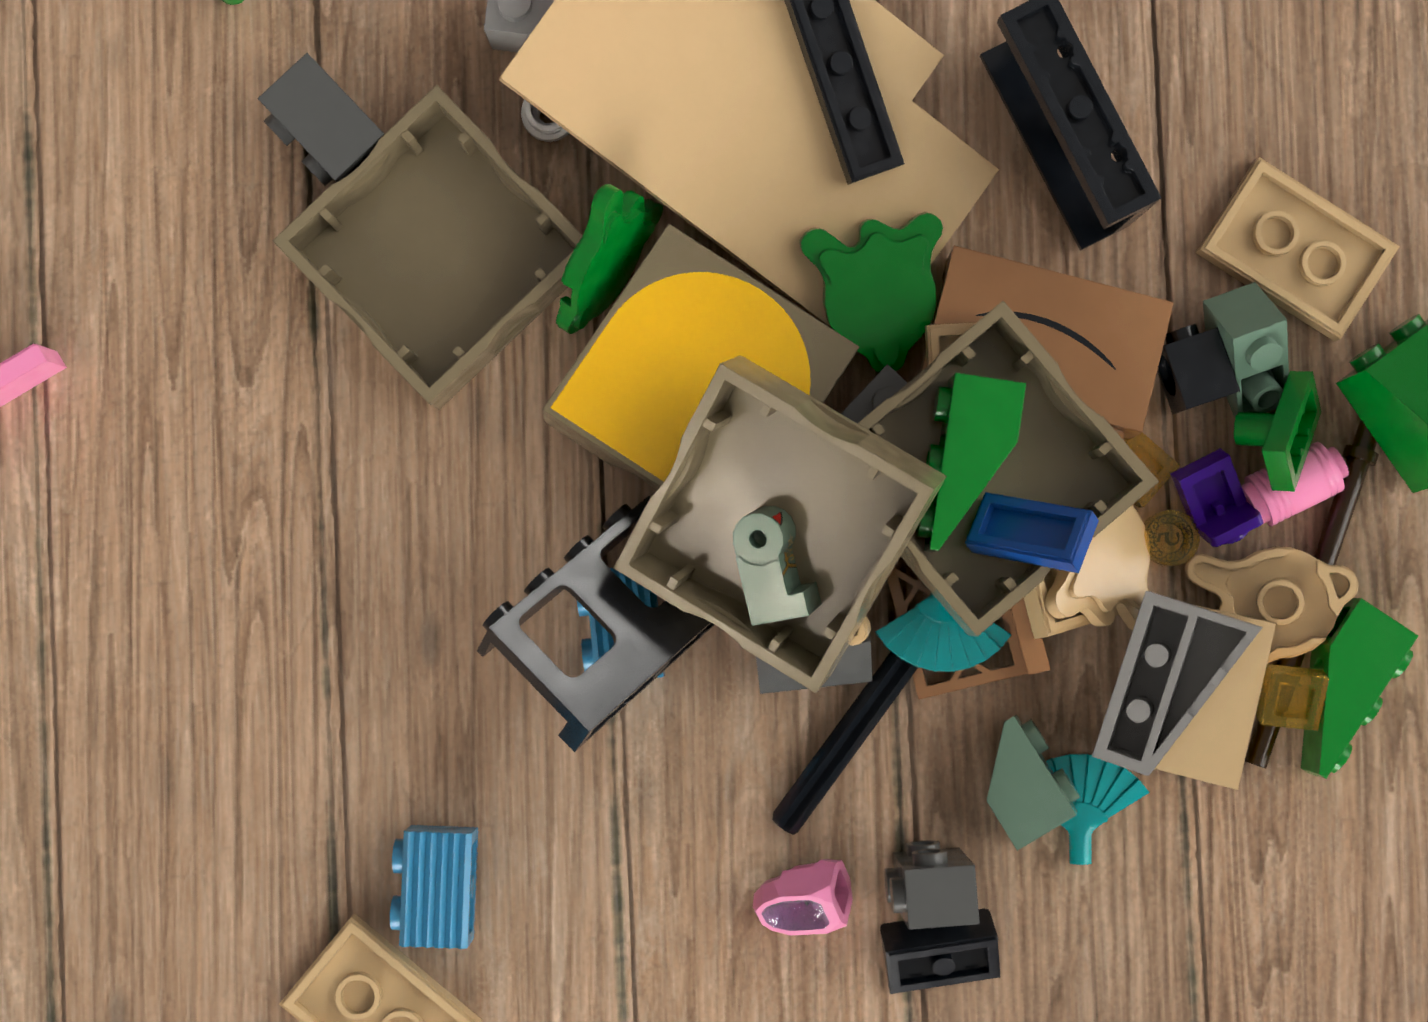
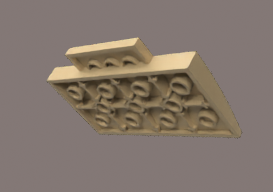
M554 0L499 78V81L805 312L830 328L831 326L827 321L823 305L824 285L822 276L817 267L802 253L800 248V239L806 231L812 228H821L844 245L854 246L859 241V226L866 219H875L892 228H900L905 226L917 214L928 212L937 216L943 225L942 235L932 251L931 265L999 171L997 167L912 101L944 55L876 0L849 1L905 164L847 185L784 0Z

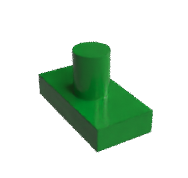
M1313 371L1289 372L1275 413L1238 412L1234 422L1235 443L1241 446H1263L1262 454L1272 491L1295 492L1322 412Z

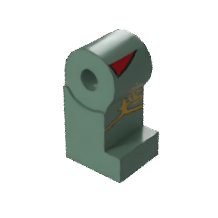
M763 506L742 517L733 531L736 562L752 626L809 616L822 604L817 582L805 584L800 582L792 549L796 537V526L792 517L784 509L777 506Z

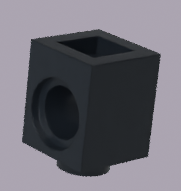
M1193 324L1166 334L1165 341L1167 345L1163 346L1157 372L1172 415L1240 392L1218 327L1199 333L1197 324Z

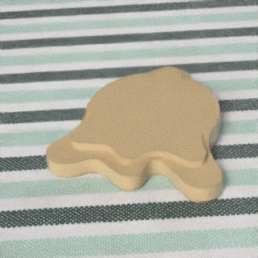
M1133 505L1092 538L1079 573L1057 569L1055 581L1045 599L1046 609L1053 617L1068 618L1080 611L1092 625L1101 627L1111 625L1114 622L1117 609L1118 614L1127 627L1133 631L1145 592L1148 591L1147 577L1150 564L1149 538L1145 525Z
M1276 546L1267 548L1235 561L1221 560L1205 554H1195L1189 558L1185 569L1186 576L1192 583L1216 594L1220 598L1221 604L1217 610L1276 623L1267 664L1282 658L1297 657L1314 650L1323 643L1333 629L1343 606L1355 597L1359 586L1355 573L1348 567L1328 565L1307 552L1292 547Z

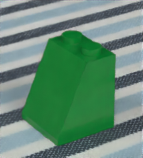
M1420 314L1411 317L1390 331L1389 334L1394 341L1385 348H1382L1377 343L1350 360L1349 363L1354 370L1336 383L1412 493L1428 489V320L1424 321Z

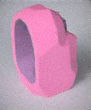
M824 859L817 863L798 865L790 870L782 871L781 876L764 882L754 893L753 909L761 924L772 931L791 936L827 934L847 926L853 900L850 877L842 860Z

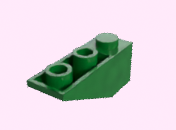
M955 373L948 380L947 387L938 386L934 402L933 421L942 422L939 445H929L926 464L947 477L916 529V537L925 538L924 551L936 552L940 550L1018 443L1026 383Z
M1352 598L1343 606L1326 640L1311 651L1301 769L1309 774L1327 779L1330 772H1337L1347 762L1352 752V745L1349 744L1361 725H1367L1378 714L1383 703L1380 695L1391 678L1399 677L1409 666L1413 658V651L1410 649L1418 638L1417 634L1362 598Z

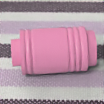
M1315 442L1310 445L1295 492L1272 491L1266 468L1244 478L1245 484L1241 485L1247 502L1260 512L1263 524L1266 523L1269 526H1274L1278 522L1284 521V519H1288L1337 493L1343 492L1345 489L1343 478L1349 475V471L1343 457L1335 447L1326 449L1320 442Z

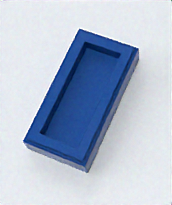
M985 492L965 544L972 553L1079 573L1099 520L1092 510Z

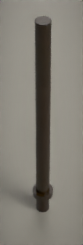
M1361 419L1352 445H1345L1342 457L1347 459L1346 465L1349 471V475L1343 478L1345 489L1343 492L1334 495L1314 554L1316 559L1328 565H1336L1369 466H1375L1379 454L1374 452L1377 441ZM1305 653L1297 657L1278 660L1245 757V762L1267 768Z

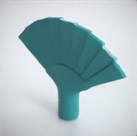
M932 593L926 599L916 604L913 609L875 631L885 646L901 660L918 668L934 672H954L978 665L998 652L1012 635L995 623L978 637L967 635Z
M1066 754L1050 758L1046 762L1053 773L1063 768L1080 795L1079 799L1072 802L1077 810V815L1061 824L1069 833V863L1076 865L1092 864L1093 831L1107 822L1108 818L1150 792L1126 768L1092 757V755Z

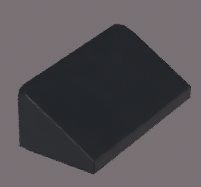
M984 908L978 909L980 924L908 929L904 921L882 924L880 926V934L890 994L1000 978L998 935L990 911Z

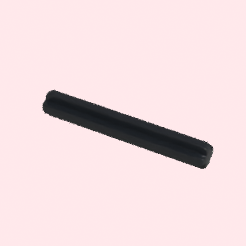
M892 651L888 654L872 676V682L866 684L773 812L772 820L776 825L792 835L799 832L918 667L901 660Z

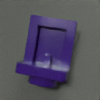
M1221 448L1170 473L1191 528L1212 547L1238 542L1249 531L1264 523L1260 512L1247 502L1230 455Z

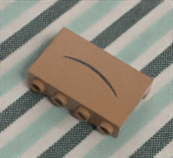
M953 246L942 276L944 281L932 325L977 323L999 303L1004 301L1058 363L1070 387L1087 406L1103 416L1123 440H1131L1142 433L1174 302L975 250ZM926 350L918 374L927 367Z

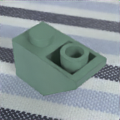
M1256 282L1204 300L1205 331L1218 327L1240 392L1226 396L1233 416L1236 418L1238 412L1266 413L1277 409L1289 375L1286 317Z
M1015 715L1004 722L986 801L1018 851L1075 817L1077 810L1072 802L1079 799L1080 795L1063 768L1053 773L1041 753L1048 750L1049 746L1032 719L1022 724L1019 717Z

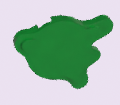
M605 184L596 191L592 200L588 224L582 238L571 254L561 279L562 284L572 289L571 298L568 296L560 298V308L556 317V324L560 329L569 334L576 333L583 329L589 321L604 312L618 297L636 267L645 242L653 233L655 226L662 216L663 206L653 199H644V197L632 190L623 193L622 190L611 184Z
M928 212L917 214L905 226L900 228H892L875 219H866L859 226V241L854 246L844 245L821 228H812L806 231L800 239L802 253L817 267L822 276L824 285L823 305L828 323L834 331L859 346L858 352L867 358L871 367L877 372H880L887 364L894 371L899 370L905 362L908 350L925 333V326L930 325L936 308V286L931 274L930 261L932 251L943 231L941 220L934 214Z

